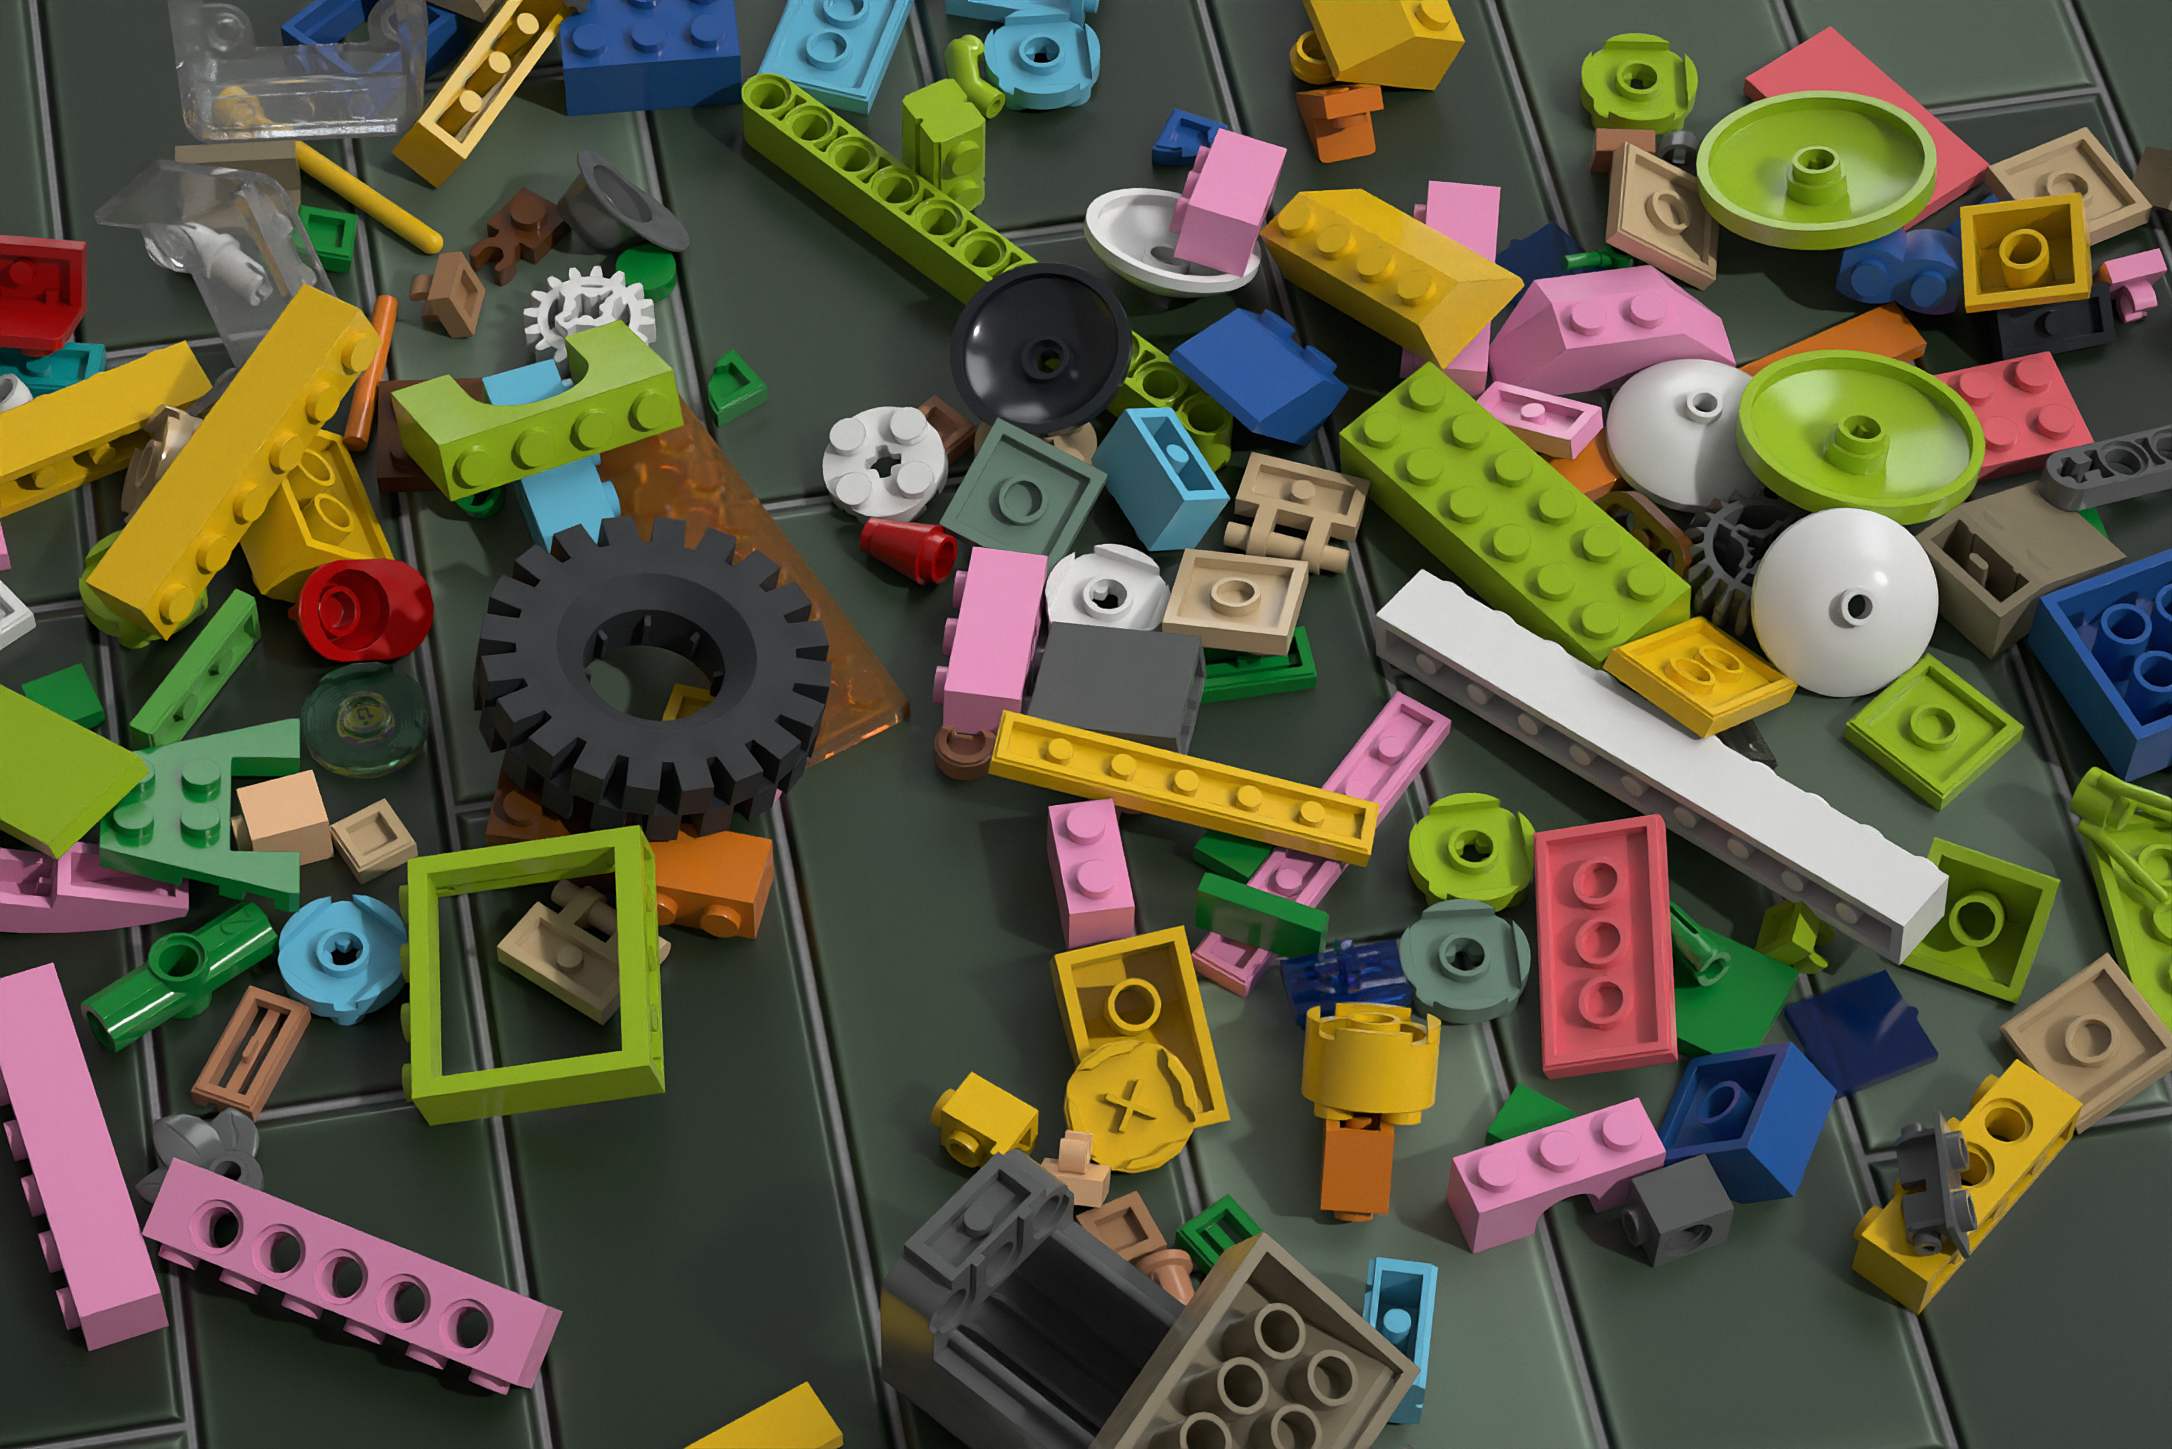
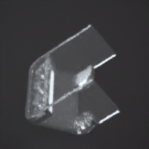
M167 0L183 118L188 131L201 142L207 144L398 136L409 131L422 112L428 40L426 0H379L368 17L369 42L256 47L254 30L249 17L234 5L227 3L203 4V0Z
M157 159L94 213L98 224L140 229L146 241L147 253L156 264L173 271L191 273L235 368H229L216 379L215 386L185 410L190 416L202 420L205 419L304 283L337 298L291 198L275 179L264 173ZM366 370L362 371L358 378H360L366 372Z

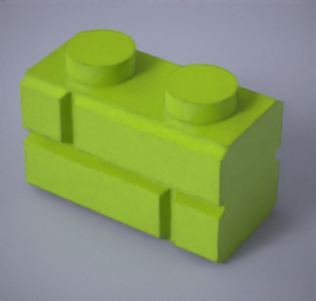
M945 78L906 95L902 100V163L970 212L982 204V201L985 199V182L983 180L985 177V118L972 102H967V95L954 79Z

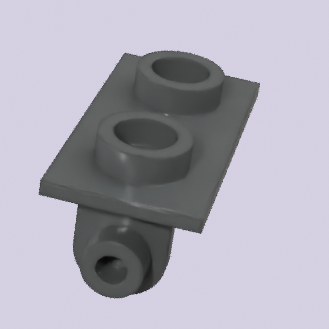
M1934 1108L1932 1109L1934 1128L1928 1129L1923 1124L1906 1125L1901 1129V1136L1895 1142L1902 1188L1904 1190L1923 1186L1927 1188V1191L1902 1196L1906 1240L1910 1245L1914 1246L1915 1253L1921 1256L1938 1254L1942 1250V1244L1954 1242L1963 1259L1970 1258L1967 1232L1977 1230V1217L1971 1194L1968 1189L1962 1190L1960 1172L1970 1169L1967 1145L1961 1130L1952 1132L1940 1109Z

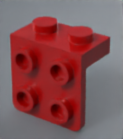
M0 235V347L19 348V352L27 356L41 357L51 355L56 350L64 348L87 311V242Z

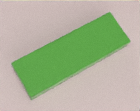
M238 589L233 591L129 724L134 751L180 742L261 638L262 634L255 597Z

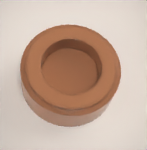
M942 724L934 738V759L938 768L947 776L958 780H973L986 775L989 770L997 734L985 730H980L981 735L958 733L955 726H943Z

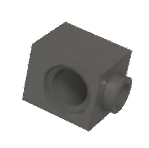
M1702 1154L1632 1178L1626 1207L1621 1211V1219L1631 1244L1635 1247L1642 1246L1654 1268L1725 1243L1735 1208L1706 1154Z

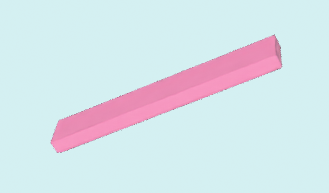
M1397 691L1321 789L1380 803L1376 823L1377 828L1448 736L1451 720ZM1276 845L1246 885L1315 908L1349 863ZM1209 931L1191 954L1195 971L1244 999L1278 957V954Z

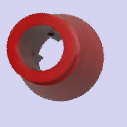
M873 517L868 520L863 528L860 538V549L863 553L871 555L873 558L918 584L927 585L930 582L940 584L949 576L956 560L957 542L953 536L946 534L945 529L940 525L888 519L882 520Z

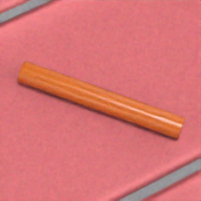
M380 295L375 299L370 323L383 343L376 351L370 366L362 371L357 378L343 438V444L351 451L360 452L367 448L378 400L379 381H382L399 308V301L390 295Z

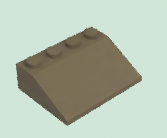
M1263 1231L1224 1250L1088 1449H1370L1421 1369Z

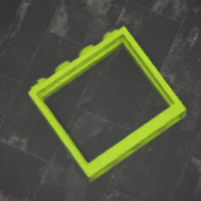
M640 825L407 859L408 884L401 885L399 888V905L404 922L409 924V943L401 944L400 964L406 983H410V1003H404L401 1006V1024L407 1043H411V1063L403 1065L402 1084L407 1102L413 1101L430 1126L665 1093L655 854ZM615 872L622 1051L442 1076L438 898Z

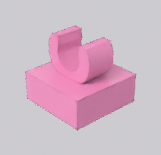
M2160 248L2106 261L2094 273L2092 279L2108 282L2111 300L2116 299L2118 314L2123 324L2145 319L2148 316L2146 310L2156 308L2157 299L2152 286L2167 271V267Z

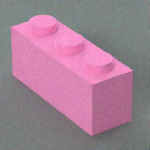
M1219 128L1211 148L1200 146L1193 170L1189 172L1182 197L1180 196L1177 201L1169 231L1179 234L1174 257L1243 278L1259 232L1262 229L1273 200L1287 149Z
M973 546L968 571L957 570L952 606L953 608H960L959 618H947L943 639V655L951 657L949 667L937 666L933 688V703L943 705V726H955L958 733L981 735L980 730H985L997 734L1003 710L1021 714V702L1023 697L1028 694L1033 659L1045 605L1048 556Z

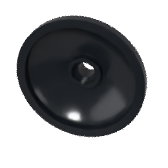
M1037 262L1025 264L1010 269L986 283L975 293L961 312L953 331L950 346L952 376L964 402L980 420L990 427H993L996 419L1000 418L1037 438L1055 437L1087 424L1105 410L1116 397L1127 377L1131 364L1133 349L1132 331L1127 314L1118 297L1104 281L1094 274L1066 263ZM1050 359L1060 360L1058 367L1054 371H1041L1046 361Z

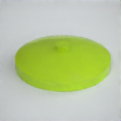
M1842 91L1793 92L1751 103L1729 114L1717 123L1705 136L1697 154V188L1701 202L1709 214L1722 226L1744 238L1787 249L1826 250L1867 243L1886 236L1905 226L1923 211L1936 187L1937 153L1933 139L1927 129L1911 114L1886 101L1862 94Z
M1809 351L1791 355L1771 363L1759 371L1747 384L1742 393L1735 422L1736 443L1745 463L1762 483L1787 501L1812 513L1833 508L1863 509L1886 516L1900 525L1925 522L1944 515L1967 499L1978 481L1985 454V438L1981 424L1974 411L1957 392L1920 368L1890 357L1862 351Z

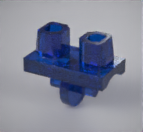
M1350 937L1339 938L1334 941V951L1280 960L1279 972L1295 1025H1300V1028L1304 1031L1306 1030L1307 1011L1313 1007L1320 1006V1018L1335 1016L1336 1003L1365 1002L1396 1006L1411 1004L1412 991L1402 969L1395 939L1354 946Z

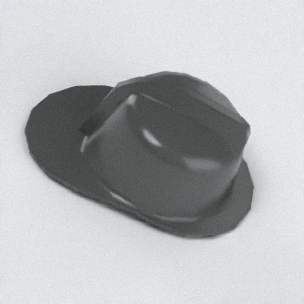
M583 149L577 154V165L580 174L560 197L556 210L560 217L584 241L595 248L607 251H624L645 239L673 252H684L690 246L689 235L685 228L666 207L627 180L612 164L596 152Z

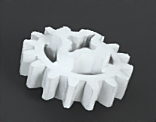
M594 266L588 277H581L580 272L575 267L570 268L569 280L563 283L559 279L550 276L547 278L548 293L534 290L531 293L532 308L524 309L523 313L527 351L535 352L536 363L553 358L561 380L570 373L563 337L621 319L624 323L629 322L628 327L647 345L648 343L656 342L654 304L652 299H644L643 285L639 282L626 287L625 273L622 271H618L610 279L603 278L601 266ZM555 320V327L553 329H550L552 323Z

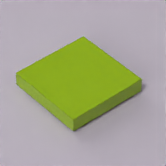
M1927 653L1913 667L1903 673L1845 724L1843 737L1940 812L2021 740L2025 727L1935 657Z

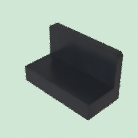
M2092 279L2089 299L1975 312L1989 315L1995 362L2050 351L2051 355L2116 341L2109 284L2105 281Z

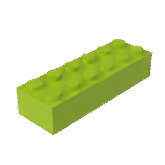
M1430 361L1339 432L1342 474L1371 480L1369 498L1493 608L1506 613L1516 624L1543 640H1551L1559 644L1567 654L1591 668L1609 673L1602 667L1612 649L1690 619L1691 586ZM1613 676L1619 684L1622 683L1621 680Z

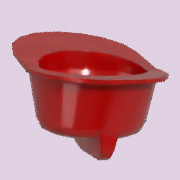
M386 558L336 560L320 565L308 576L296 597L295 605L287 609V616L296 621L298 630L311 648L326 659L340 662L388 660L408 655L423 643L432 626L434 603L430 587L421 574L403 561Z

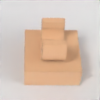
M1066 1130L1065 1138H1061L1059 1158L1045 1157L1041 1166L1064 1182L1068 1189L1074 1193V1205L1101 1208L1109 1193L1111 1166L1090 1163L1093 1133Z

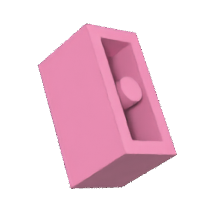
M1113 798L1048 806L1047 853L1067 952L1133 937L1135 905Z

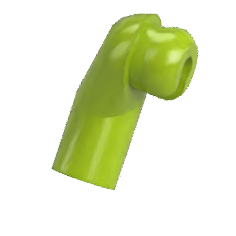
M964 35L960 39H953L947 46L944 54L948 79H954L967 95V102H972L982 115L990 119L995 117L1003 108L1006 97L1004 93L980 78L978 64L984 61L983 52H985L983 42L974 35Z

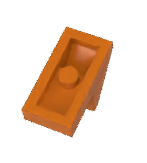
M1350 82L1295 93L1300 114L1316 155L1322 163L1367 156L1375 152L1376 146L1370 112L1384 109L1380 85Z

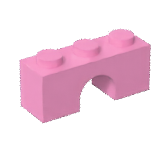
M1638 1097L1453 1157L1446 1200L1472 1254L1535 1234L1536 1223L1542 1213L1555 1203L1570 1196L1587 1194L1596 1213L1626 1204L1631 1179L1663 1168L1666 1150Z

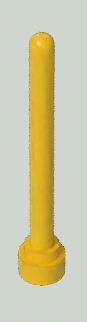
M233 85L220 95L211 115L212 123L234 138L240 136L251 138L253 136L260 142L295 140L300 169L426 254L433 255L440 252L443 247V238L438 232L268 119L266 111L261 107V101L257 96L240 85Z

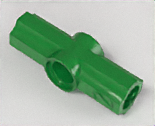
M242 901L191 934L171 933L160 938L152 945L147 962L82 1002V1016L88 1023L97 1041L107 1051L111 1049L116 1053L171 1017L186 1019L201 1014L210 1004L212 991L279 949L278 936L272 929L265 913L254 902L247 903ZM177 975H186L184 977H175Z

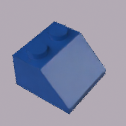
M1238 308L1175 348L1168 358L1252 432L1305 447L1308 446L1349 389L1332 374L1337 365L1330 358L1312 346L1307 345L1305 349L1300 347L1290 338L1295 332L1294 328L1280 316L1265 309L1262 315Z
M1791 1041L1690 1058L1658 1132V1137L1666 1150L1663 1168L1706 1154L1730 1200L1741 1204L1792 1198L1795 1196L1803 1180L1804 1171L1818 1137L1825 1126V1120L1837 1090Z

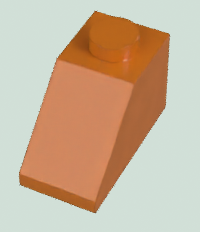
M1354 1111V1117L1349 1120L1324 1119L1320 1210H1333L1332 1215L1337 1219L1365 1222L1372 1220L1373 1214L1388 1215L1395 1135L1394 1124L1382 1121L1381 1113Z

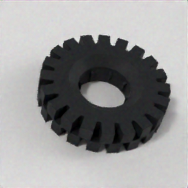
M632 515L602 518L597 545L580 523L553 534L550 554L535 544L514 561L512 578L502 575L489 596L487 614L483 613L472 684L474 711H482L479 730L490 753L506 749L502 770L523 791L545 778L540 804L566 819L572 816L584 800L593 802L594 807L590 829L601 831L622 828L625 826L629 812L642 814L643 833L647 840H677L682 815H688L698 837H703L729 830L734 808L748 822L772 808L776 790L779 789L788 794L803 775L807 757L812 758L830 689L832 663L826 662L829 642L822 620L809 621L813 603L796 581L776 588L781 566L758 549L754 550L735 566L732 562L737 543L736 537L708 527L695 550L685 548L686 520L658 516L654 518L650 542H641ZM629 646L658 647L677 653L700 668L711 682L710 696L716 698L707 707H700L697 713L685 718L670 721L640 719L625 714L606 703L590 685L591 670L586 668L597 658L601 659L605 656V653Z

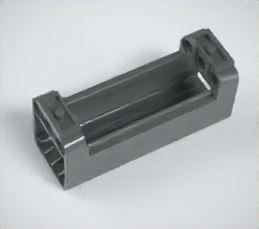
M1013 1149L1005 1155L998 1151L904 1243V1253L886 1275L880 1291L882 1378L970 1449H1088L1186 1306L1073 1220L1074 1193L1068 1189L1064 1182L1020 1149ZM1403 1445V1446H1402L1401 1448H1399V1449H1414V1448L1411 1447L1410 1445Z

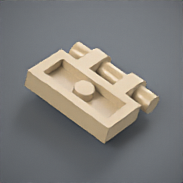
M1251 452L1236 496L1234 514L1255 519L1252 527L1229 521L1223 545L1245 550L1246 555L1307 561L1308 572L1319 575L1321 569L1345 574L1350 551L1329 546V538L1333 537L1350 542L1355 541L1370 495L1371 480ZM1276 524L1309 532L1306 540L1275 533L1274 529Z
M563 879L555 886L551 900L564 909L557 914L537 902L498 944V961L599 1024L604 1025L620 1007L617 910L607 904L606 895L593 887L585 886L580 888L569 880ZM593 926L610 936V939L604 943L583 929H589ZM658 936L659 961L661 964L669 954L671 944Z

